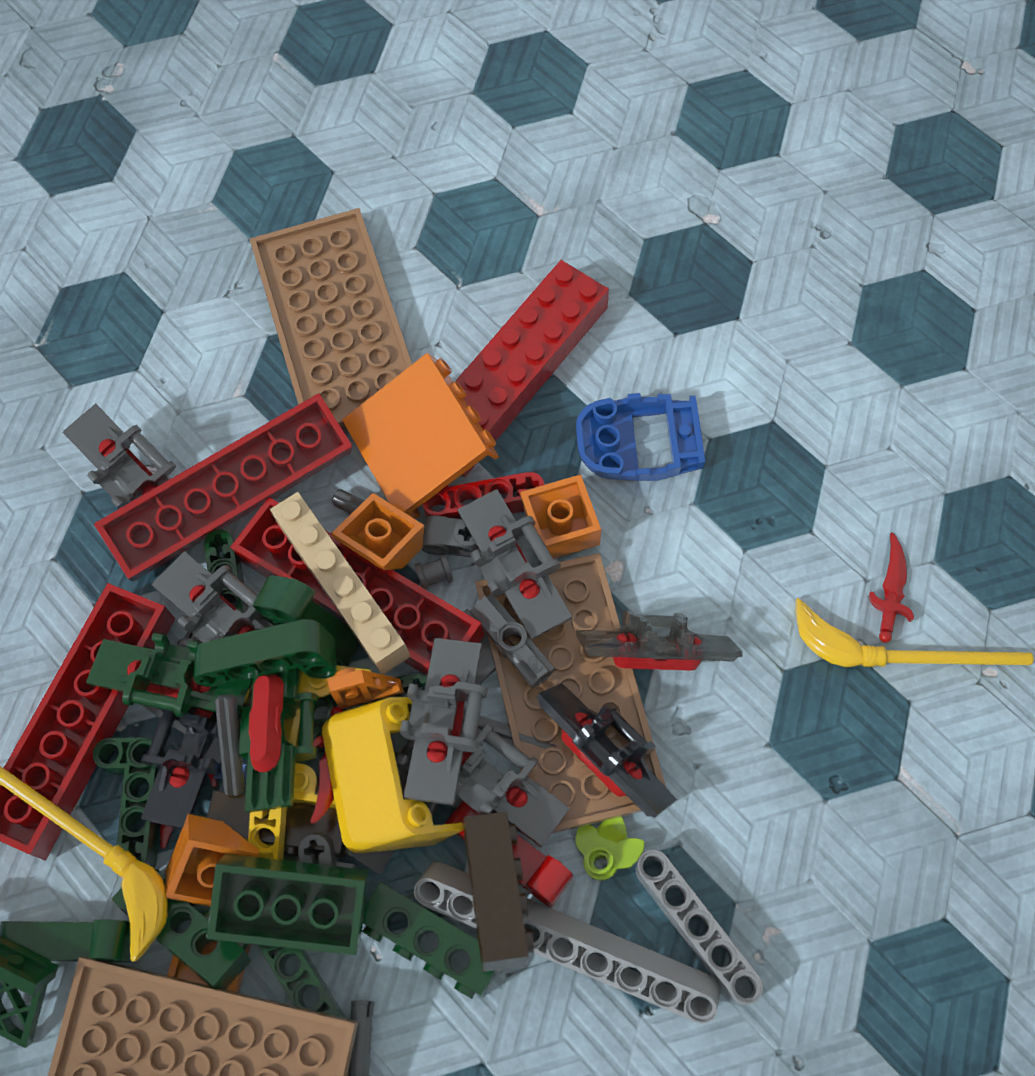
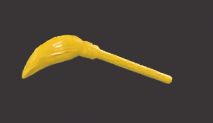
M799 598L795 601L796 620L800 637L818 657L834 665L843 667L858 665L864 667H884L887 663L1032 665L1034 662V656L1031 652L886 650L884 646H861L849 634L820 618L804 601Z
M0 766V784L102 856L104 858L103 863L122 877V892L130 921V957L132 962L140 959L166 924L168 898L165 897L166 887L163 878L154 867L137 861L133 854L125 851L120 845H111Z

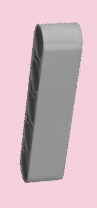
M658 850L644 852L639 857L635 868L638 880L710 975L719 982L720 988L734 1004L740 1006L758 1001L763 992V984L759 975L667 856ZM647 860L657 861L661 866V874L657 877L648 876L643 870V863ZM675 888L681 891L684 897L683 905L676 907L670 905L665 898L666 890ZM698 917L704 921L706 925L704 936L697 937L690 932L688 928L690 918ZM715 947H721L727 951L729 962L726 967H719L713 962L711 953ZM739 977L747 978L752 984L753 991L749 998L740 997L735 990V983Z

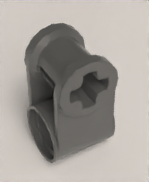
M439 515L426 517L422 551L432 555L445 554L471 557V553L475 550L481 552L473 537L470 538V541H466L467 537L472 535L462 519L447 518Z

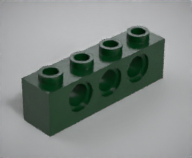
M156 869L159 875L163 878L165 884V875L161 871ZM121 888L111 899L129 917ZM168 899L166 924L155 940L209 986L215 989L226 990L252 961L245 951L248 944L207 939L210 912L206 910L201 914L194 908L195 903ZM191 921V925L186 931L177 933V928L182 922ZM217 942V946L212 953L202 955V950L206 944Z
M379 882L365 906L363 918L365 927L362 932L379 943L383 937L395 943L392 951L409 961L415 955L426 962L423 970L441 980L444 974L457 981L454 989L470 999H473L475 993L483 997L498 970L482 972L478 940L384 883ZM396 915H406L408 918L406 930L400 934L392 933L390 929L391 920ZM432 932L438 935V947L432 952H423L420 947L421 938L425 934ZM458 951H465L470 956L469 966L463 971L453 970L450 964L452 955Z

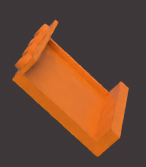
M429 353L423 355L342 419L388 502L415 520L421 516L417 509L419 506L484 457L489 455L495 460L499 458L494 449L496 441L486 429L483 430L478 423L481 421L480 415L474 407L467 405L464 400L467 396L464 389L458 382H453L449 376L452 373L451 368L444 359L439 358L437 360Z

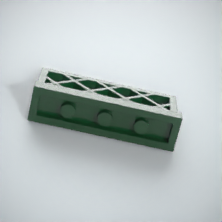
M1 936L0 981L2 985L0 986V993L6 991L14 1008L6 1010L0 999V1036L26 1049L33 1042L47 985L56 977L58 965ZM19 990L32 996L31 1002L25 1003ZM18 1014L24 1026L23 1031L14 1026L10 1016Z

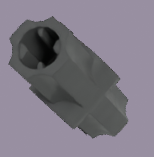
M493 594L483 597L470 610L473 618L481 622L483 630L497 645L500 654L511 662L532 689L540 686L555 672V668L527 636L525 628L520 623L515 622ZM514 635L520 638L521 642L516 646H507L503 642L508 636Z

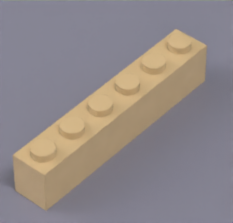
M296 492L271 508L270 511L279 527L378 671L384 675L408 659L410 654L405 643L301 495Z

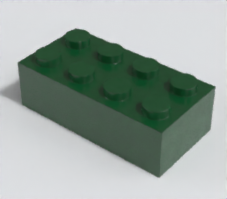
M224 854L215 867L207 939L356 955L361 942L369 870Z

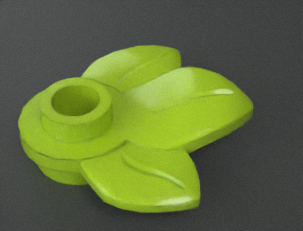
M622 817L604 821L597 829L592 825L578 827L575 836L576 847L584 856L583 866L586 873L594 880H608L614 876L617 869L632 867L637 863L644 851L645 843L643 840L637 838L627 839V829ZM600 858L607 860V865L603 869L595 867L596 861Z

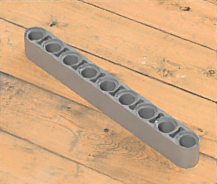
M436 862L430 864L414 887V895L417 901L431 910L476 928L470 875L444 863ZM431 882L435 883L438 887L433 886ZM463 896L468 897L471 901L466 900ZM527 898L528 916H523L524 929L531 930L535 954L701 1024L709 1023L716 1017L721 988L719 982L711 975ZM528 924H533L537 929L530 927ZM561 938H565L569 940L571 943H567L563 941ZM594 952L601 953L605 957H600L596 955ZM628 967H634L639 971H633ZM663 982H670L673 985H666ZM699 996L705 997V998H707L708 1000H702V999H699L698 997H699Z

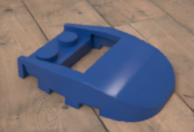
M640 393L628 394L627 398L613 401L612 398L595 401L587 405L577 418L576 436L579 455L586 467L599 477L626 481H659L703 469L705 455L696 396L690 395L689 401L672 400L671 394H658L657 397H641ZM666 414L672 463L661 468L639 469L632 417Z

